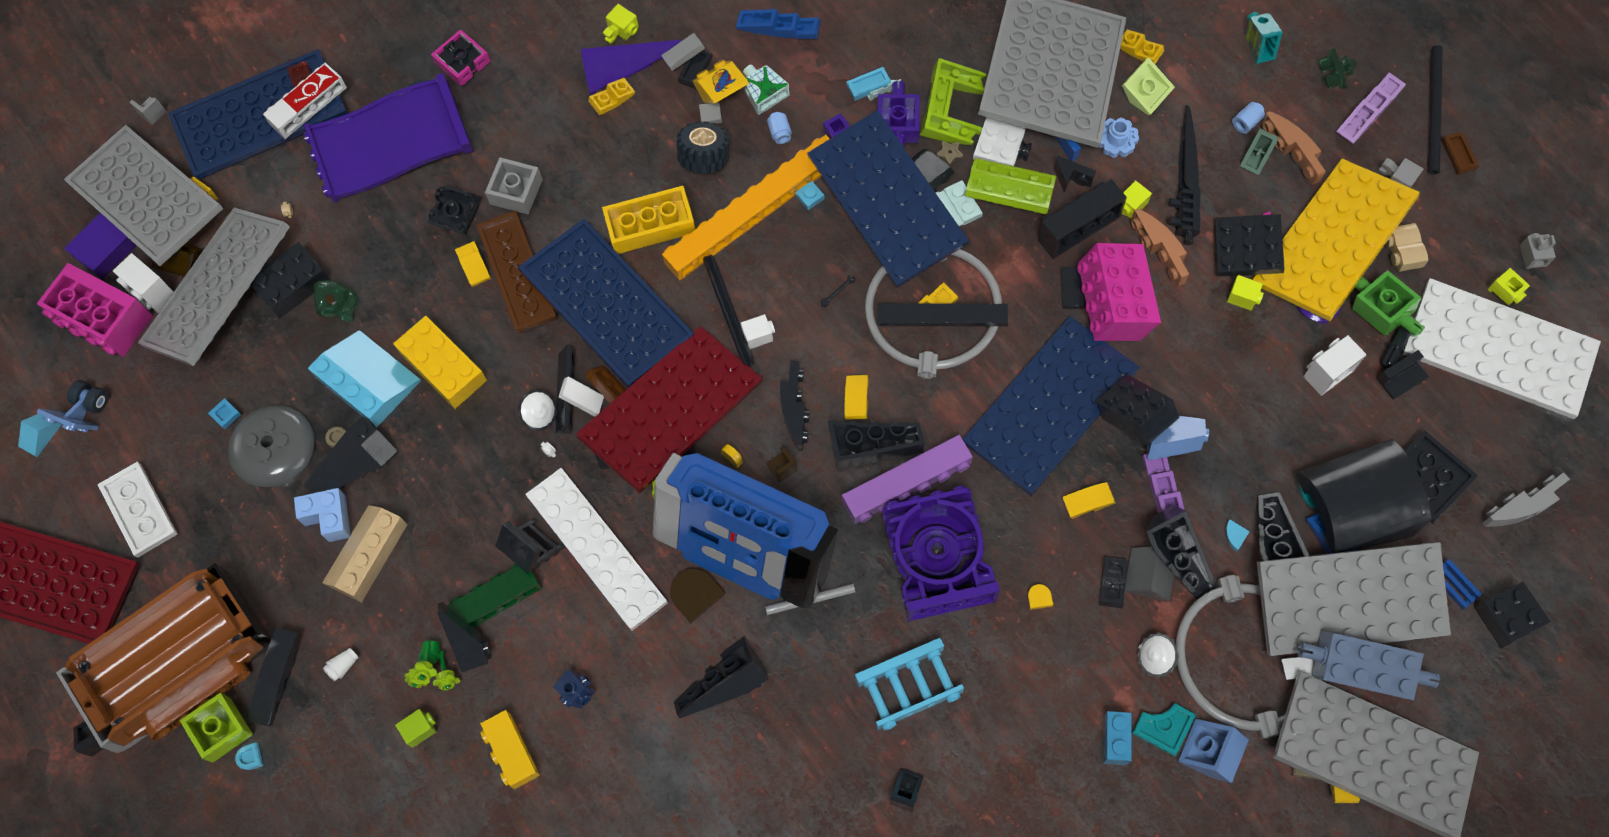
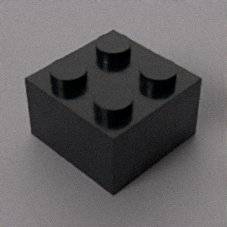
M1524 581L1474 608L1501 649L1551 622Z

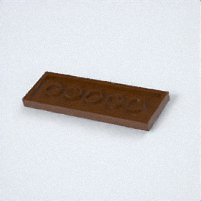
M516 210L477 224L479 234L517 334L556 320L557 317L553 307L518 269V266L531 258L533 254Z

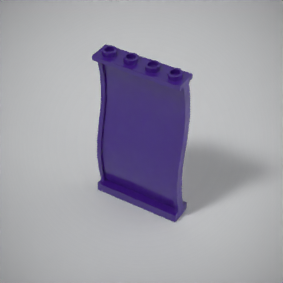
M443 73L436 75V79L390 93L344 116L314 125L304 124L306 129L304 137L308 145L311 144L312 150H310L313 161L318 164L316 172L320 180L323 179L325 184L322 186L323 192L334 203L339 202L338 199L382 185L431 161L461 152L466 154L473 152L450 86Z

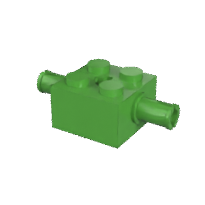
M1388 270L1373 283L1367 281L1363 276L1355 286L1361 292L1357 295L1352 308L1384 336H1387L1397 326L1404 327L1415 338L1418 334L1422 333L1425 326L1410 316L1416 311L1421 300L1418 294Z

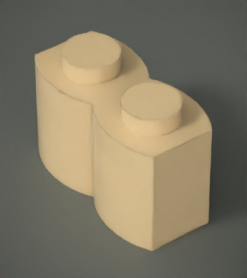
M1412 223L1398 226L1385 244L1392 252L1391 262L1393 266H1396L1399 272L1424 267L1428 262V254L1421 241L1417 225Z

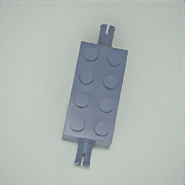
M1324 630L1321 632L1319 647L1303 642L1299 645V648L1308 650V652L1298 650V657L1315 660L1312 676L1322 680L1410 700L1415 698L1417 684L1436 688L1439 685L1438 682L1430 680V678L1440 680L1438 673L1421 670L1423 653Z

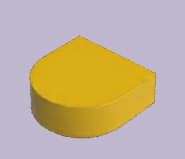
M726 444L721 449V454L737 468L743 463L742 456L731 445Z
M1037 584L1030 588L1028 592L1030 610L1053 607L1052 596L1048 587Z

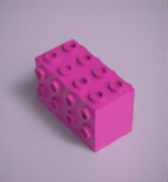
M1097 243L1078 262V273L1081 276L1082 292L1085 295L1086 311L1089 314L1090 330L1093 333L1094 341H1141L1161 323L1143 244Z

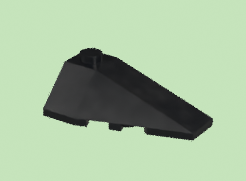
M1281 493L1258 495L1259 555L1261 560L1269 561L1309 556Z

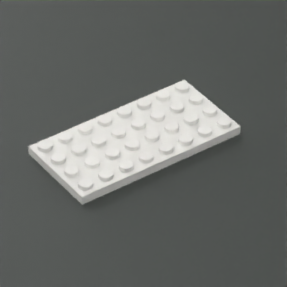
M1431 278L1427 281L1414 318L1421 325H1424L1425 329L1416 338L1412 334L1409 336L1402 355L1409 356L1419 350L1424 356L1421 362L1569 418L1575 419L1578 417L1601 341Z

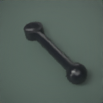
M853 275L848 276L847 281L829 297L821 299V306L827 307L830 300L848 284L855 282V277Z

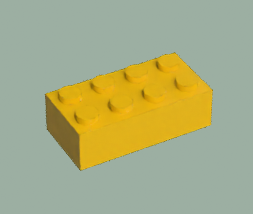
M684 186L602 207L613 249L618 254L683 237L685 234L696 230Z
M424 316L393 343L398 352L454 409L487 381L483 372L427 316Z

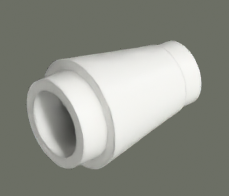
M349 648L325 662L326 665L323 667V670L335 682L337 679L343 678L359 657Z

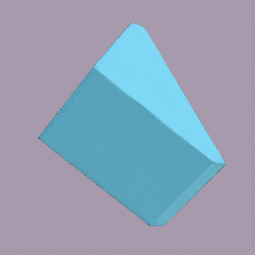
M40 414L22 420L18 447L38 457L62 423L43 420L44 416Z

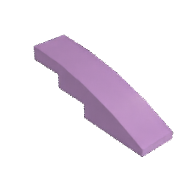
M1388 73L1365 100H1362L1336 133L1354 144L1391 104L1406 84L1391 73Z

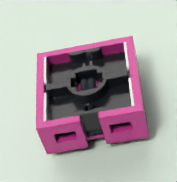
M461 29L431 54L434 63L460 86L473 77L472 73L475 70L479 72L491 62L488 53Z

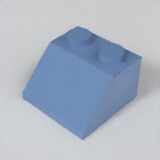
M1195 719L1178 762L1211 778L1232 783L1249 739L1234 727Z

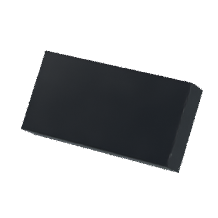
M702 50L689 59L678 77V83L696 89L693 80L697 78L696 75L708 68L713 58L712 53Z
M1061 267L1063 309H1084L1085 296L1082 292V281L1078 273V267Z

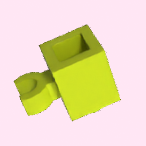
M617 4L605 17L608 27L603 32L606 36L604 39L610 44L615 41L617 35L627 40L639 28L637 16L620 4Z

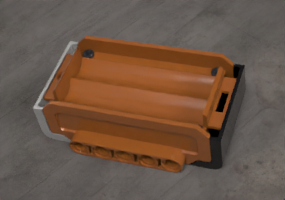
M214 563L208 569L192 572L70 656L65 667L56 672L100 747L120 753L129 749L147 735L153 741L163 738L181 725L180 720L217 694H225L245 680L251 673L246 665L267 651L272 638L228 571Z

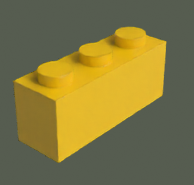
M507 710L480 723L483 731L480 732L484 742L486 744L490 743L493 749L490 755L496 765L500 764L503 772L500 773V776L505 786L510 785L513 789H517L540 776L517 726Z

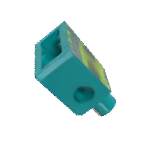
M1257 12L1249 14L1247 17L1249 23L1246 40L1256 64L1275 60L1283 33L1271 14L1259 15Z

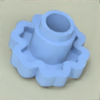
M1109 118L1105 121L1102 140L1099 146L1103 148V154L1115 158L1118 155L1126 157L1134 152L1139 136L1138 130L1131 127V121L1124 118H1118L1116 121Z

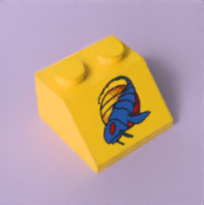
M725 60L714 64L715 68L709 72L706 69L696 75L697 78L693 80L703 102L713 104L749 84L732 61L725 62Z

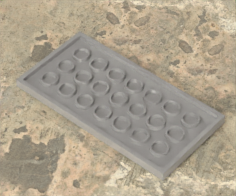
M127 125L121 128L64 179L159 266L168 260L223 209L219 203Z
M233 208L138 344L154 352L194 366L201 358L208 344L213 341L217 331L224 325L231 311L237 306L242 295L249 289L256 275L260 273L267 259L273 254L276 246L285 237L290 226L280 220Z
M1440 542L1257 562L1267 655L1269 656L1298 653V650L1308 652V650L1299 648L1302 642L1319 647L1322 630L1376 643L1451 635Z
M1300 672L1295 680L1273 758L1443 837H1460L1479 752L1306 673Z

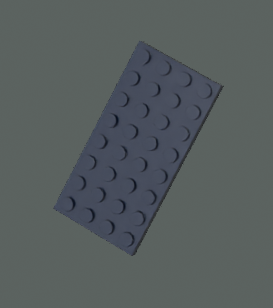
M318 49L168 113L193 176L196 179H201L306 132L304 124L306 123L314 125L348 114L340 95H338L286 139L268 123L263 115L269 107L276 104L286 93L293 90L302 80L310 76L315 69L325 63Z
M878 110L807 153L809 159L897 288L969 244L966 235Z
M585 219L518 266L521 274L627 388L679 343L685 342L694 335L686 324Z
M1069 316L962 440L969 449L1028 495L1032 496L1100 416L1095 401L1125 375L1128 374L1133 377L1139 370V366L1105 341H1094L1093 333Z

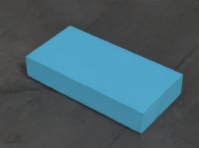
M884 67L846 82L855 101L870 95V92L882 87L885 88L888 84L892 83Z

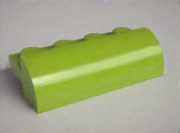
M975 158L965 196L1025 209L1035 213L1047 214L1056 176Z

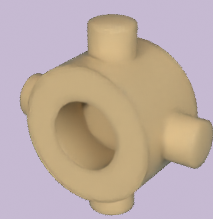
M286 201L281 205L284 217L291 218L293 215L291 203L287 204Z

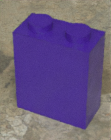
M99 213L64 249L102 280L137 245L103 214Z

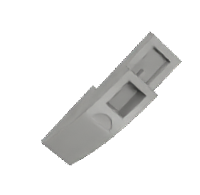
M1563 472L1557 478L1552 475L1542 483L1545 487L1541 490L1536 487L1528 494L1523 491L1518 496L1512 493L1502 501L1505 506L1501 509L1495 506L1486 513L1489 518L1482 524L1485 527L1510 525L1543 512L1560 500L1554 491L1570 479Z

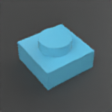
M813 181L795 192L796 197L807 210H810L825 199V195Z

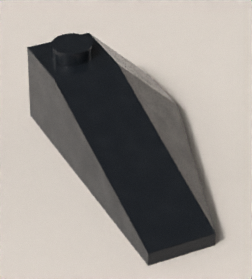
M362 416L344 433L305 482L304 486L312 493L336 488L342 489L344 485L364 478V475L383 468L399 452Z
M1173 505L1154 515L1146 527L1145 533L1155 554L1196 599L1216 589V583L1187 511Z
M744 637L726 649L720 655L722 660L714 668L709 666L705 670L706 675L700 682L692 683L674 702L679 718L748 694L754 689L761 687L768 680L764 666Z

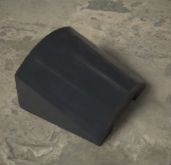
M1393 439L1305 469L1296 474L1304 494L1310 493L1327 530L1323 535L1331 553L1349 552L1411 538L1432 520L1428 498L1420 476L1410 458Z

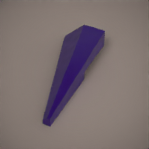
M682 40L581 49L590 95L596 94L597 90L605 86L607 87V84L623 77L626 79L652 66L653 62L662 58V54Z

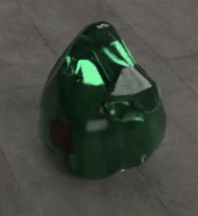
M317 281L313 288L316 314L323 318H333L338 315V318L345 322L353 321V310L358 301L357 294L336 281Z

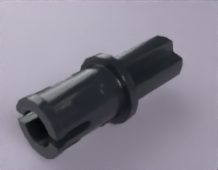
M1397 329L1392 342L1388 343V350L1381 361L1384 368H1390L1396 364L1399 356L1404 353V346L1409 336H1411V333L1406 329Z

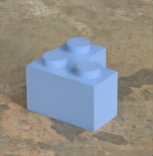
M339 488L294 497L296 519L304 526L320 523L321 535L329 542L346 539L351 536L347 499Z

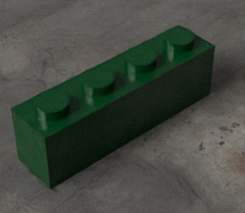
M515 563L507 572L492 576L489 582L473 587L469 591L470 593L463 597L458 596L452 599L447 606L475 628L542 590L532 570L527 574Z

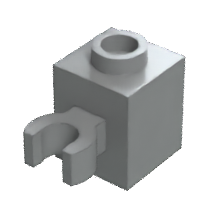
M1386 158L1379 169V172L1391 176V180L1409 188L1412 187L1423 171L1422 167L1407 158L1403 160L1400 166H1397L1391 159Z
M1534 233L1528 235L1521 243L1520 250L1526 269L1547 267L1555 259L1553 246L1556 245L1554 235Z

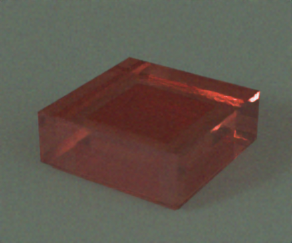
M306 61L287 68L294 88L311 75Z

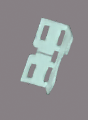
M899 79V80H891L892 83H893L894 81H898V88H899L901 79ZM892 83L888 84L885 88L882 87L870 92V95H868L869 100L872 101L878 97V94L891 92Z

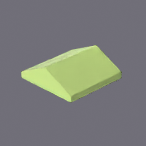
M1149 57L1143 61L1122 85L1129 102L1147 115H1151L1175 88Z

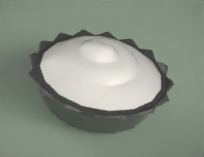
M1160 632L1150 634L1149 637L1144 638L1143 643L1139 645V652L1137 653L1139 657L1138 664L1142 666V671L1147 672L1148 676H1154L1155 678L1165 677L1167 674L1172 673L1179 658L1178 647L1175 645L1174 639Z

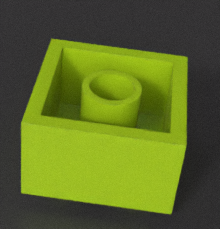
M222 693L217 694L180 720L201 758L212 763L253 735L232 699Z

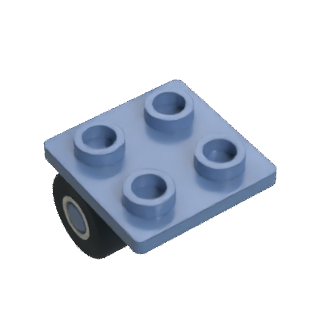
M77 380L70 386L67 392L68 402L74 405L67 413L47 409H38L36 412L43 415V420L62 423V428L70 431H76L77 429L88 433L89 430H98L99 426L85 421V414L87 411L92 413L101 412L108 402V392L100 387L92 388L88 382L83 380Z

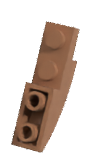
M1271 111L1267 112L1261 124L1263 130L1279 137L1275 145L1276 149L1280 150L1283 156L1291 152L1293 160L1300 165L1304 176L1313 185L1320 182L1326 171L1318 161L1321 150L1315 142L1289 120Z
M1140 209L1134 210L1131 225L1135 231H1138L1144 248H1147L1150 254L1158 252L1160 261L1165 263L1168 268L1170 279L1174 280L1177 286L1185 284L1189 273L1183 264L1187 253L1181 243L1156 218Z

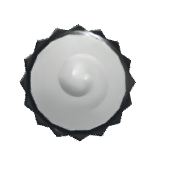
M531 389L519 401L517 408L519 412L518 417L528 429H533L536 432L538 430L544 431L546 427H551L552 422L556 420L555 415L558 412L556 409L557 403L547 391Z

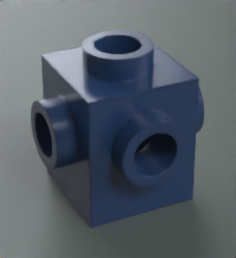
M569 669L553 686L561 695L559 698L561 702L569 708L573 706L581 709L590 702L591 696L596 692L590 686L592 682L584 674L580 675Z

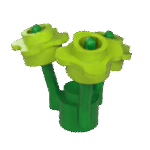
M431 640L422 643L419 661L413 669H409V672L404 675L406 677L405 682L415 688L427 686L430 679L436 676L433 685L438 686L441 690L452 689L455 686L454 684L460 682V678H455L454 671L446 670L445 652L440 651V644ZM437 660H439L441 672L438 674L437 670L433 668V664Z

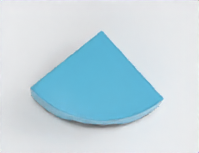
M1229 520L1225 532L1231 548L1237 552L1250 531Z

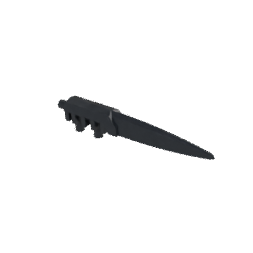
M1186 104L1180 146L1178 195L1176 199L1169 198L1168 206L1176 207L1178 213L1176 217L1170 216L1167 223L1178 228L1176 235L1184 237L1186 245H1192L1193 238L1200 233V188L1195 131L1191 109Z

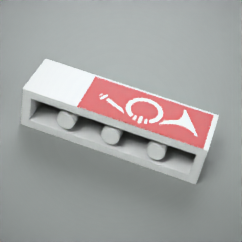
M324 63L315 69L305 80H302L293 90L286 93L276 104L269 107L263 115L268 123L286 139L347 87L341 76L328 64Z

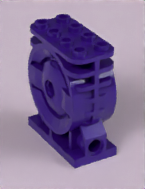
M965 486L955 487L952 491L945 493L943 491H935L930 496L922 498L921 496H913L908 501L900 503L899 501H891L886 503V507L882 509V519L885 523L892 556L900 576L905 581L901 594L906 610L907 622L997 601L1000 592L999 585L995 581L992 567L982 562L984 552L982 532L978 524V515L975 513V504L971 498V490L965 488ZM930 525H943L925 528L915 537L911 547L900 549V547L909 545L910 540L912 539L914 534L918 532L920 529ZM946 527H949V528L953 529V530H954L955 532H957L958 534H959V533H968V534L957 536L956 533H954L952 530H950V529H948V528H946ZM939 547L943 550V553L935 555L931 549ZM975 555V559L965 560L963 567L957 574L944 580L930 579L913 570L918 568L927 576L943 577L953 573L960 565L962 558ZM971 582L972 588L960 590ZM926 594L934 596L929 597V599H927Z

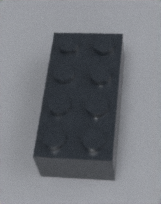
M1112 179L1105 183L1100 182L1091 192L1082 193L1073 203H1066L1057 213H1051L1044 217L1038 242L1052 259L1058 257L1119 219L1127 199L1126 195Z

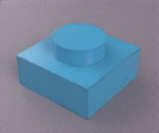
M225 398L208 413L224 429L228 428L241 416Z

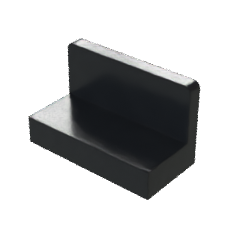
M1419 350L1386 369L1377 378L1378 382L1392 399L1398 398L1428 379L1429 376L1419 365V362L1424 357Z

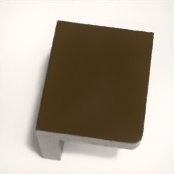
M785 446L780 448L781 454L766 463L768 469L779 483L797 472L796 461Z

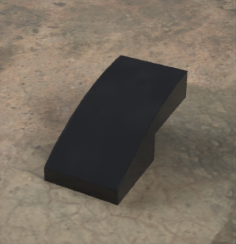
M1104 558L1099 605L1123 608L1128 560Z

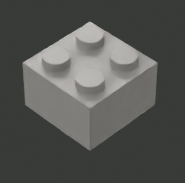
M499 157L485 191L490 205L513 211L516 210V212L529 215L543 180L539 168Z

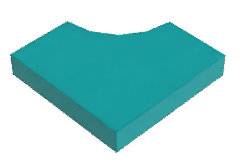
M1176 703L1163 714L1151 715L1143 712L1132 734L1175 757L1196 714Z

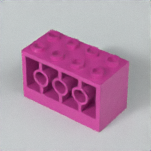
M69 263L66 264L37 303L43 309L42 314L51 319L52 323L62 329L64 327L68 328L69 332L79 338L81 336L85 337L87 342L96 347L97 345L102 346V349L112 356L116 353L124 357L153 318V315L136 298Z

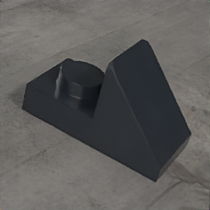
M1061 156L1056 158L1054 171L1064 192H1066L1071 180L1075 181L1078 185L1091 187L1096 170Z

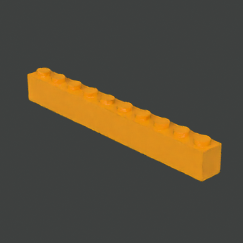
M825 134L823 137L815 139L808 148L800 150L789 162L782 163L774 173L767 174L760 183L751 186L741 197L733 199L730 205L718 210L708 221L700 223L692 233L685 234L681 241L669 246L662 254L664 264L679 281L703 264L705 256L717 254L796 195V191L809 182H814L820 178L821 175L809 159L807 153L830 138Z

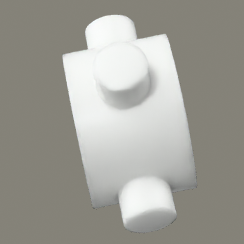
M548 442L540 444L542 446L541 450L547 456H552L553 458L556 456V450Z

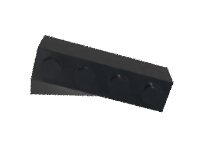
M828 420L837 470L924 453L925 443L920 423L890 422V424H880L878 422L856 423V421H847L846 423Z

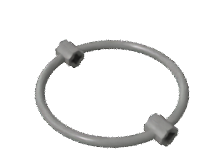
M961 249L951 254L973 265L986 279L992 292L993 303L1002 304L1000 289L994 276L979 259ZM883 267L877 271L869 285L865 300V315L872 336L879 346L891 357L901 363L918 368L917 376L924 379L936 377L938 369L955 367L977 356L991 342L999 327L989 326L979 343L960 356L937 361L938 354L925 351L919 353V359L912 358L892 347L882 336L875 321L873 309L875 293L881 280L887 274Z
M1230 575L1220 578L1218 580L1219 588L1213 589L1197 599L1185 613L1180 623L1176 646L1178 647L1179 655L1177 667L1181 679L1196 703L1212 717L1232 727L1259 731L1261 739L1277 737L1280 735L1285 715L1278 717L1276 711H1268L1255 715L1256 721L1242 720L1230 716L1213 706L1200 693L1190 676L1185 658V641L1189 626L1196 614L1206 604L1221 596L1223 603L1242 600L1244 598L1243 593L1261 596L1259 585L1241 584L1239 576Z

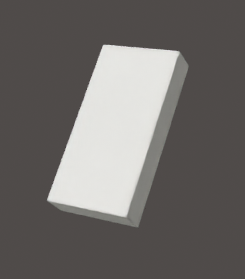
M570 377L564 379L559 398L593 416L599 414L604 396Z

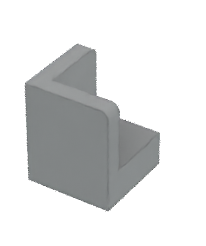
M149 97L142 105H138L133 100L129 102L136 112L151 125L167 112L155 97Z

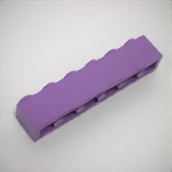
M958 435L843 494L842 503L854 524L858 522L865 523L873 517V514L879 511L882 513L886 503L891 501H907L912 497V494L918 491L920 493L927 491L931 488V484L937 481L942 483L948 480L954 472L958 471L961 473L970 467L973 456L961 436Z

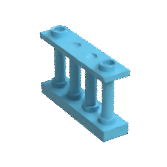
M941 638L855 674L858 687L864 685L865 688H868L881 717V720L876 722L877 730L881 728L884 731L897 726V721L945 700L950 703L961 698L960 694L964 690L963 685L953 686L940 658V652L944 649ZM925 658L932 661L945 689V692L934 697L919 668V661ZM905 667L911 670L924 701L911 706L897 675L899 674L898 670ZM884 676L886 679L889 678L903 709L893 715L889 714L876 685L877 679Z

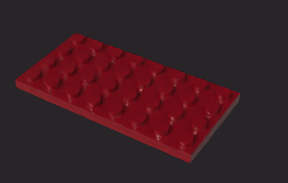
M701 326L693 331V336L685 342L679 343L576 433V438L638 493L644 491L656 480L673 453L682 456L762 383V377L750 367L744 365L737 356Z
M0 522V618L89 644L112 628L140 563Z

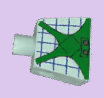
M748 65L744 69L743 73L749 82L748 85L744 86V90L758 115L790 96L789 84L768 66H763L756 70L753 65Z

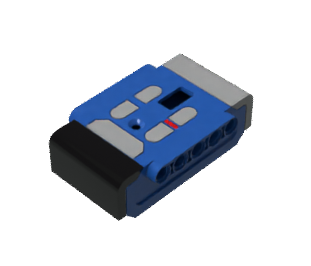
M673 453L655 480L652 528L654 538L682 551V556L686 560L765 598L777 599L780 597L800 608H808L813 604L828 577L838 533L837 528L829 526L825 512L698 453L683 457Z

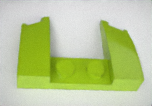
M938 58L933 66L930 81L932 85L926 114L922 120L920 135L949 143L959 142V144L972 145L974 141L971 138L975 134L980 135L983 128L948 117L953 89L983 95L984 87L981 79L987 76L986 73Z

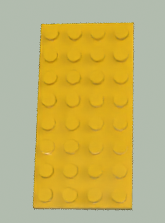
M1341 159L1284 236V273L1258 274L1253 280L1263 284L1261 289L1331 321L1416 202L1420 192Z

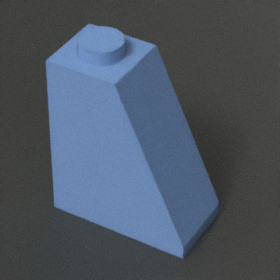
M1179 416L1177 421L1147 446V459L1154 460L1200 451L1203 443L1207 442L1209 438V429L1206 428L1205 419Z

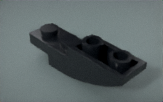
M791 361L789 381L780 380L781 406L784 422L791 440L798 451H803V444L808 442V431L804 430L805 423H809V410H806L805 402H802V389H799V382H803L804 369H800L799 361Z

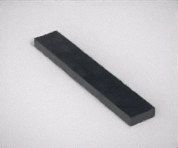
M878 303L877 326L1008 327V304Z

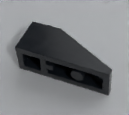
M443 602L438 603L437 614L461 672L488 664V654H491L488 641H483L481 634Z

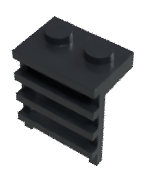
M535 518L518 528L510 521H507L502 525L495 546L527 574L534 567L538 568L542 562L549 561L551 556L558 555L559 551L565 548L563 542L556 545L533 526L537 522Z

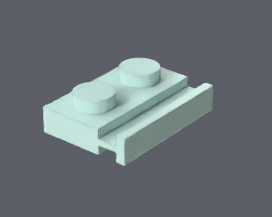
M959 181L941 192H936L959 226L966 225L982 217V211L975 200L965 196L966 186L963 181Z

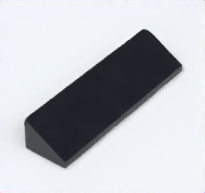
M567 345L558 355L556 434H571L573 405L559 398L564 379L566 377L574 379L575 353L571 345Z

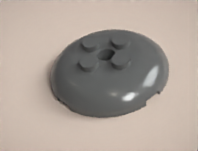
M271 405L256 409L246 415L236 425L231 434L228 444L230 465L239 478L254 487L277 488L297 479L311 463L314 456V442L316 441L315 432L308 419L293 408ZM273 441V444L266 448L267 442Z

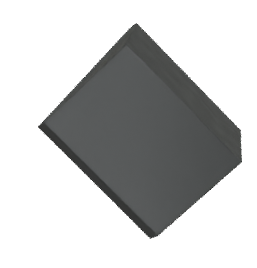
M1152 547L1131 548L1124 592L1169 602L1174 578L1172 571L1155 554Z

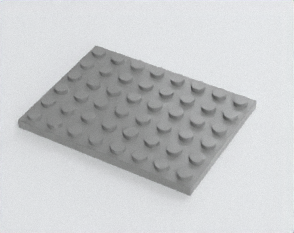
M1006 0L978 115L1099 148L1126 17L1065 0Z

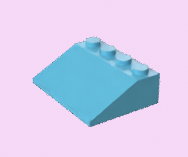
M360 330L323 352L308 367L316 379L376 428L421 382L420 378Z

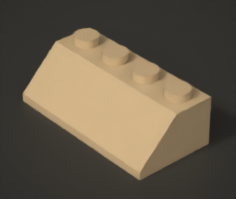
M368 505L322 583L362 603L407 526L406 522L400 516L383 508Z

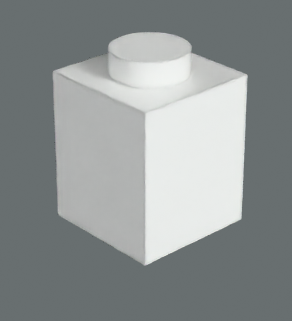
M765 314L741 322V328L749 349L773 342L772 333H775L772 321H767Z

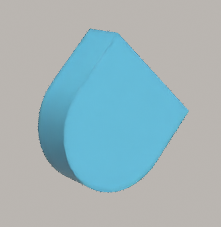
M256 742L240 748L236 753V764L244 770H253L264 766L259 744Z

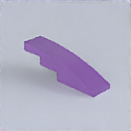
M1147 454L1143 455L1142 459L1157 512L1160 513L1173 505L1184 509L1181 493L1177 491L1173 471H1170L1167 457L1148 460Z

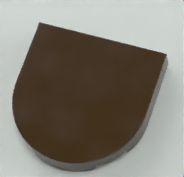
M699 569L682 571L674 578L670 587V596L673 604L690 624L725 595V592L706 572Z

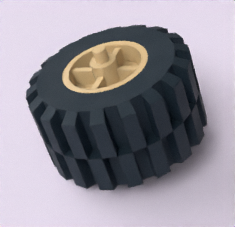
M697 121L694 124H687V127H682L681 131L678 132L677 160L685 170L693 171L695 174H712L716 170L720 171L727 164L729 136H727V132L723 130V127L716 126L713 122Z

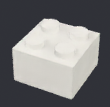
M132 253L113 270L119 277L116 281L148 310L153 308L159 313L173 294V291L166 283Z
M1348 335L1342 340L1339 338L1334 340L1328 346L1329 349L1325 353L1321 350L1306 367L1308 371L1303 377L1321 396L1354 372L1366 356V353Z

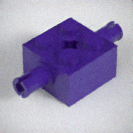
M894 81L892 83V94H878V111L904 147V143H918L919 94H905V83L900 81L898 88V81Z

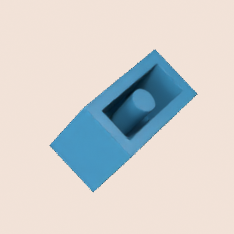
M1107 711L1103 716V764L1128 765L1131 762V713Z

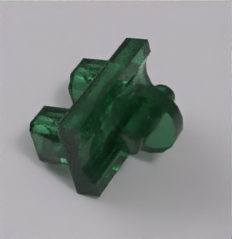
M1335 48L1329 50L1328 56L1319 59L1322 72L1331 69L1335 71L1325 76L1328 89L1340 86L1341 90L1347 88L1344 72L1348 76L1353 75L1352 69L1357 66L1355 59H1348L1347 55L1341 57L1342 62L1340 63Z

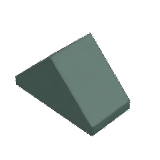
M1260 128L1240 166L1259 175L1272 154L1279 137Z

